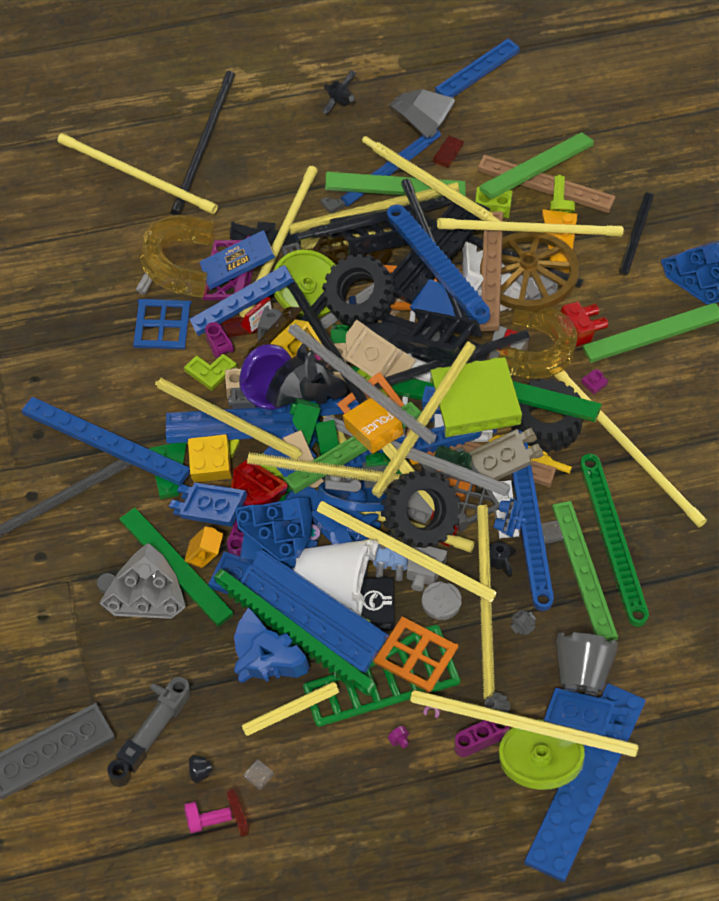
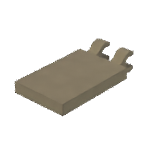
M532 428L522 433H519L518 429L466 453L479 474L495 480H499L531 465L532 458L544 456L539 444H535L528 449L524 445V443L537 440Z

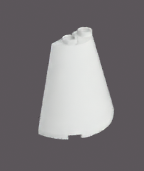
M466 242L463 247V277L466 278L467 282H470L471 287L473 286L480 296L482 281L484 280L483 276L480 275L483 250L478 252L476 251V245ZM510 272L501 274V285L511 276ZM515 281L503 294L519 299L521 286ZM500 304V311H503V310H506V309L509 308V307H506V306Z
M369 539L305 548L300 557L296 558V565L293 570L361 616L365 598L360 591L368 560H375L379 541Z

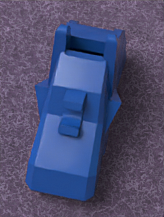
M335 507L376 529L381 527L379 522H375L379 518L378 514L362 515L357 511ZM317 510L311 512L313 524L320 528L321 533L332 545L369 540V538L319 513Z
M248 608L242 619H240L234 634L235 649L239 657L234 671L236 674H239V682L244 683L251 677L265 679L267 682L269 681L268 677L274 675L276 678H280V676L298 678L307 674L310 666L306 656L297 645L292 646L290 644L292 639L287 633L279 636L275 632L266 630L265 626Z

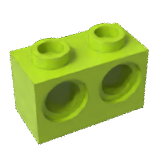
M477 187L475 202L490 208V212L503 211V218H509L512 191L508 190L490 199L480 191V187Z

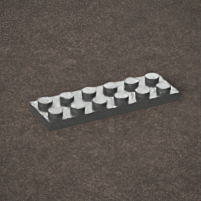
M94 703L1 752L0 799L2 800L115 740V736L97 704Z

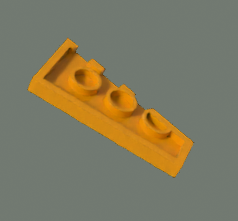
M542 209V218L545 224L576 225L577 214ZM547 233L563 240L573 250L575 234ZM548 245V250L554 248L553 246ZM561 251L549 257L550 261L569 262ZM558 268V271H559V269H560V272H561V270H563V271H565V272H567V273L570 272V269H567V268Z

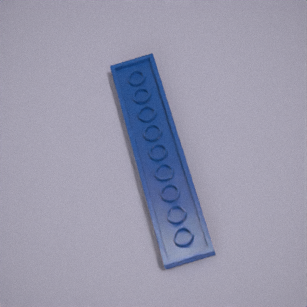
M608 683L601 698L615 701L618 708L629 709L627 725L621 724L616 720L614 724L623 725L622 741L628 742L646 700ZM583 744L584 764L582 770L571 782L559 787L526 857L525 865L565 882L622 756L621 753Z

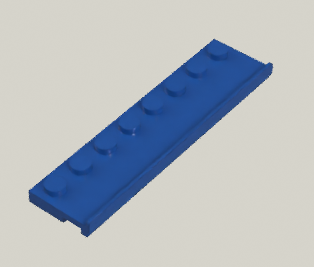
M259 407L223 409L276 437L282 436L289 428L298 432L292 419L273 421L270 410ZM203 411L166 413L167 443L188 442L190 438L225 434L228 440L253 438Z
M261 549V551L257 552V557L253 564L249 565L240 580V583L362 672H367L385 640L389 637L387 633L283 562L277 560L265 550Z

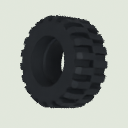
M357 254V257L349 255L346 260L340 259L337 266L333 265L330 268L331 273H327L325 276L327 282L323 283L322 289L325 291L323 292V299L326 302L327 308L337 320L350 327L356 320L364 325L374 324L379 319L382 321L385 318L384 314L386 312L390 313L392 310L390 305H393L396 300L393 296L396 295L395 282L382 262L378 259L375 260L370 255L366 257L364 254ZM362 278L374 281L373 292L366 301L354 305L345 302L346 290L354 281Z
M543 378L538 379L537 382L534 380L528 382L530 386L581 398L577 392L574 393V388L570 385L567 387L565 382L562 381L556 382L555 379L549 378V380H544ZM519 403L522 413L521 424L511 426L512 431L518 429L522 432L532 428L537 440L528 443V446L539 444L544 452H550L551 450L557 452L562 447L567 448L571 445V442L576 441L581 432L583 419L561 414L563 416L562 420L555 423H544L538 421L530 414L535 409H538L537 407Z
M413 471L400 475L399 479H394L390 483L392 487L386 488L384 492L387 495L386 499L381 501V505H384L381 517H385L386 521L383 524L385 528L390 529L388 533L391 537H396L397 540L410 547L419 548L438 546V543L448 540L447 535H452L455 531L453 526L459 524L460 520L457 519V514H461V508H458L457 503H460V498L454 494L456 492L455 487L448 485L450 481L446 478H441L440 474L430 473V471ZM419 490L427 492L434 503L433 518L424 528L413 526L407 515L408 501Z

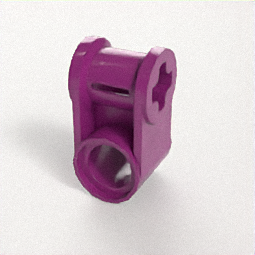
M216 322L207 324L205 327L206 342L211 348L214 357L218 359L222 354L234 352L233 345L220 324Z

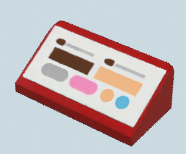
M270 297L264 298L245 314L241 326L252 334L258 329V323L263 310L272 309Z

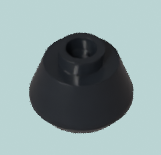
M195 754L189 757V770L192 782L197 784L207 779L208 773H212L211 761H206V757Z

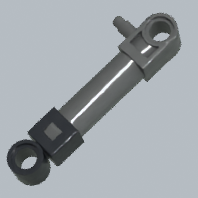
M173 678L165 689L154 683L151 684L150 689L160 695L157 699L158 704L131 740L127 739L116 754L117 759L109 763L107 773L111 784L116 787H123L129 783L130 771L136 773L146 759L147 751L173 716L176 718L188 702L190 688L185 678ZM177 689H184L180 693L175 692ZM117 771H124L122 775H114Z

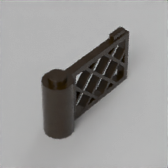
M328 236L320 237L312 251L323 254L336 264H339L338 261L340 260V258L335 256L336 253L344 252L345 258H341L343 260H346L348 256V246L345 247L343 241H346L343 236L329 239ZM340 242L341 248H332L331 244ZM328 245L329 251H322L319 248L320 246ZM388 248L363 254L365 257L370 255L375 260L378 259L383 265H386L392 256V251ZM363 278L368 282L374 283L372 279Z

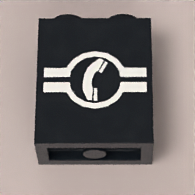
M364 577L360 591L365 598L361 616L370 620L372 624L382 631H393V578L379 577L377 579H368Z

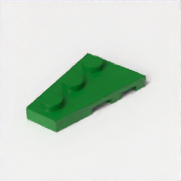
M187 442L151 447L149 450L184 465ZM155 475L160 500L179 496L180 493L177 491L178 485Z

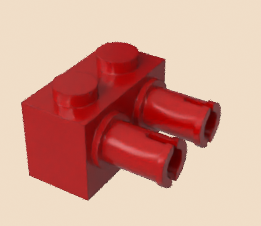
M578 301L564 305L558 317L559 323L575 347L590 343L595 331L608 328V321L605 320V317L593 321L590 320V316L599 314V307L595 303L586 307H582Z

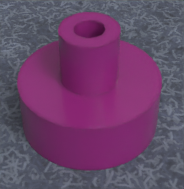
M400 726L393 730L387 739L392 746L400 744L402 748H405L409 745V742L406 740L409 732L404 726Z

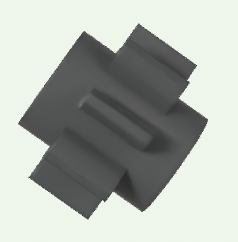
M520 610L512 616L511 628L515 633L519 632L522 635H527L535 629L536 618L531 611L527 613V611Z
M493 692V697H487L484 707L508 713L510 703L507 700V696Z

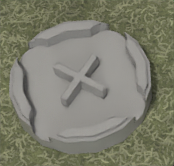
M438 581L425 588L422 595V607L430 617L437 620H446L454 617L459 612L461 594L453 584Z

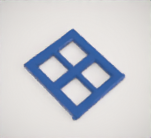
M139 299L134 348L185 349L189 311L192 302L185 300ZM146 306L162 307L160 320L145 319ZM167 307H182L181 321L165 320ZM143 327H159L158 340H142ZM164 327L180 328L179 341H163Z

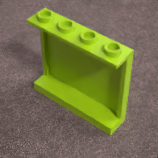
M505 357L474 361L463 365L462 371L456 376L455 382H453L450 389H448L449 391H447L448 393H446L444 398H442L443 400H441L442 402H440L441 404H439L444 423L445 438L521 424L522 413ZM438 367L430 371V382L433 383L435 391L450 367Z

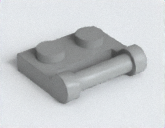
M333 474L324 476L325 489L353 492L361 489V482L357 478L355 479V477L354 479H350L348 476L343 478V475L338 477V474L337 476H333Z

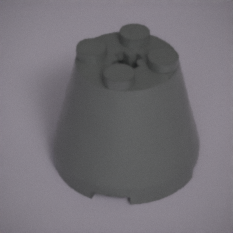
M558 633L556 635V651L561 686L567 691L576 693V690L585 691V695L597 696V693L603 690L617 654L618 642L611 640V643L606 642L607 640L603 636L573 633L569 637H564V633Z

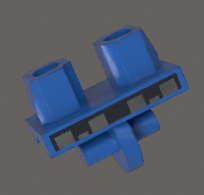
M510 498V501L501 500L499 511L506 513L505 520L497 518L494 528L506 536L513 537L515 529L520 530L522 523L528 524L529 520L524 518L525 511L521 510L522 503Z

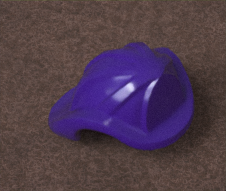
M273 344L259 346L251 351L243 362L239 375L240 389L247 400L259 408L276 410L284 407L275 408L266 399L269 384L275 372L286 361L291 359V356L284 348Z

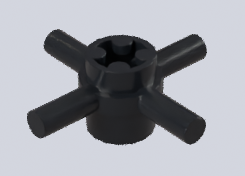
M350 70L342 83L334 81L331 85H324V89L327 90L331 98L322 111L325 115L329 114L336 102L341 106H346L355 100V96L348 89V85L356 75V72Z

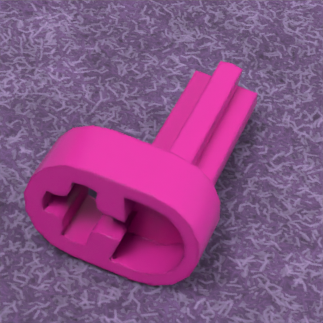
M195 802L184 804L190 833L201 831V827L232 820L229 808L199 815Z

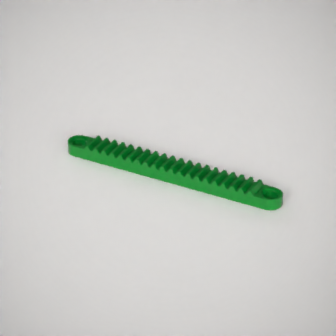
M586 454L582 457L580 463L583 482H585L593 514L602 536V542H604L612 575L619 590L621 603H623V610H625L627 619L632 626L642 627L647 623L649 612L600 459L594 454ZM592 461L595 463V466L589 468L585 465V462ZM640 612L644 618L637 620L633 617V613Z
M220 569L214 575V580L228 592L230 599L234 598L235 603L240 602L242 608H250L256 617L259 616L261 622L265 621L267 627L271 625L273 631L278 630L279 636L287 633L292 639L291 645L296 644L299 649L303 648V654L309 653L310 659L315 658L317 664L322 663L323 669L328 667L329 673L334 672L335 678L341 677V682H347L349 688L354 686L367 696H370L376 690V685L367 676L226 571Z

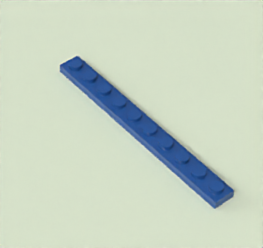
M34 397L21 410L23 415L178 486H181L190 474V468Z

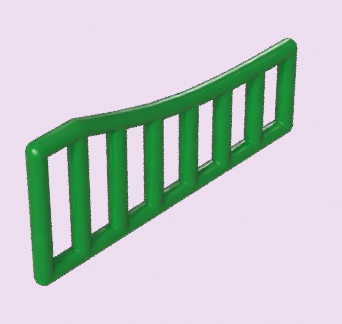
M439 625L425 627V629L444 638ZM413 632L401 640L400 643L408 646L415 641L418 644L422 636ZM393 646L386 660L398 652L404 666L409 658L408 654ZM439 646L443 656L447 649ZM425 648L422 654L430 658L428 650ZM452 658L447 665L451 679L441 682L438 679L432 691L428 694L461 683ZM373 660L367 672L362 673L375 684L370 668L376 665ZM423 662L430 677L435 668ZM383 668L393 696L381 699L376 688L371 694L373 702L361 706L355 687L349 688L347 682H345L353 705L352 709L341 711L335 694L328 698L334 714L322 717L317 703L310 706V710L316 726L321 727L410 700L413 690L427 692L410 683L412 690L400 693L394 674ZM334 673L303 684L305 695L313 692L312 689L341 680V677L335 678Z

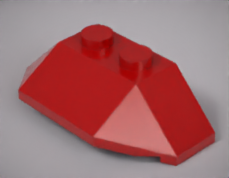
M246 459L233 469L234 476L231 488L246 491L247 497L243 503L246 506L275 503L286 494V482L260 465H255V463L248 464Z

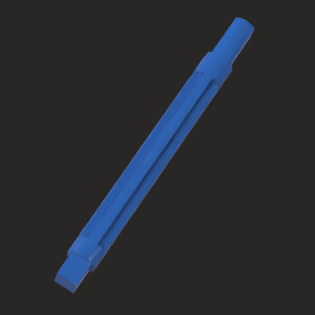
M437 129V132L432 137L425 138L421 136L398 155L409 161L441 136L439 130ZM388 161L371 175L389 176L399 167ZM347 192L341 197V200L345 202V206L349 207L366 193Z

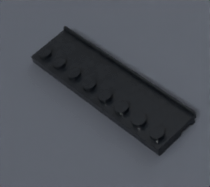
M455 202L440 217L456 220L483 221ZM475 202L476 204L480 205L481 207L490 212V208ZM437 221L430 228L437 246L443 251L444 255H447L448 260L452 259L475 232L474 229H438ZM413 249L391 273L396 288V295L393 296L412 304L428 280H434L436 277Z

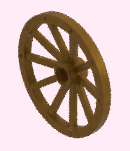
M519 232L503 237L502 249L511 246L520 258L502 255V261L515 264L502 267L501 274L516 271L501 285L500 304L517 310H539L559 303L571 293L578 280L579 266L574 251L567 243L558 237L543 232ZM533 242L530 251L524 252L517 243ZM539 242L554 247L539 255L536 254ZM561 251L569 262L544 261L543 259ZM483 258L480 264V275H482ZM543 267L571 269L569 279L565 281ZM538 272L561 285L562 288L549 296ZM523 275L519 299L504 295L503 292ZM529 277H533L543 298L525 300Z

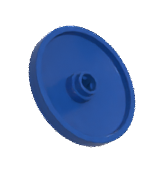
M360 481L361 489L356 492L325 489L324 482L318 488V497L322 501L342 509L357 512L384 511V505H381V501L386 499L387 495L383 493V495L379 496L380 498L373 495V487L365 488L364 481Z

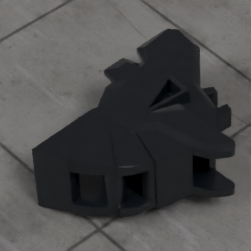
M302 344L298 348L296 356L286 361L275 372L269 384L266 399L275 408L296 401V398L310 401L316 400V403L321 405L327 403V396H330L334 401L346 397L349 390L345 381L332 373L334 371L332 366L329 365L326 368L328 363L323 359H317L312 350L307 352L306 345Z

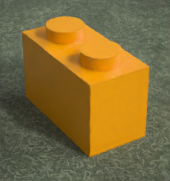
M205 526L190 540L184 561L203 568L218 555L223 533L218 532L212 527Z

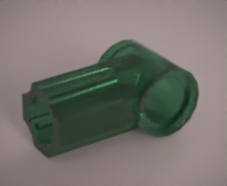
M443 445L438 446L434 456L473 470L470 453L465 451L457 452Z

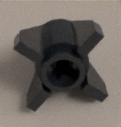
M502 542L489 543L490 570L492 567L503 569L508 578L511 577L512 569L509 558L515 555L516 550L514 547Z

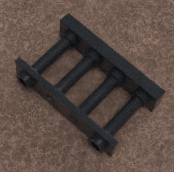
M388 209L330 219L329 224ZM389 220L329 235L331 238L343 236L349 242L348 256L409 245ZM389 227L392 230L385 232L383 228ZM367 231H374L376 234L369 235ZM357 233H358V234L361 236V237H355V238H354V237L352 236V234H357Z
M415 309L414 312L418 322L407 335L396 333L393 336V341L398 349L407 354L454 363L460 354L459 348L469 335L481 337L482 332L477 320ZM423 326L430 327L423 338L415 337ZM438 329L446 330L438 341L431 340ZM454 332L461 333L454 344L446 343Z

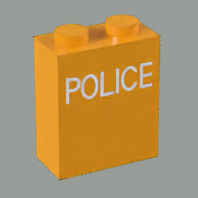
M369 398L343 415L345 428L372 454L404 434L402 422L372 398Z

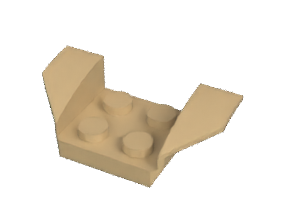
M358 320L354 322L346 333L347 353L345 359L371 377L380 372L384 378H387L389 375H396L398 372L409 370L416 362L414 358L392 345Z

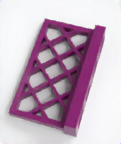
M214 240L211 256L218 253V247L226 246L228 248L242 240ZM253 269L239 275L233 281H227L228 284L223 288L215 287L218 291L214 294H208L211 289L205 280L202 299L224 300L233 295L225 293L231 287L235 289L234 293L251 284Z

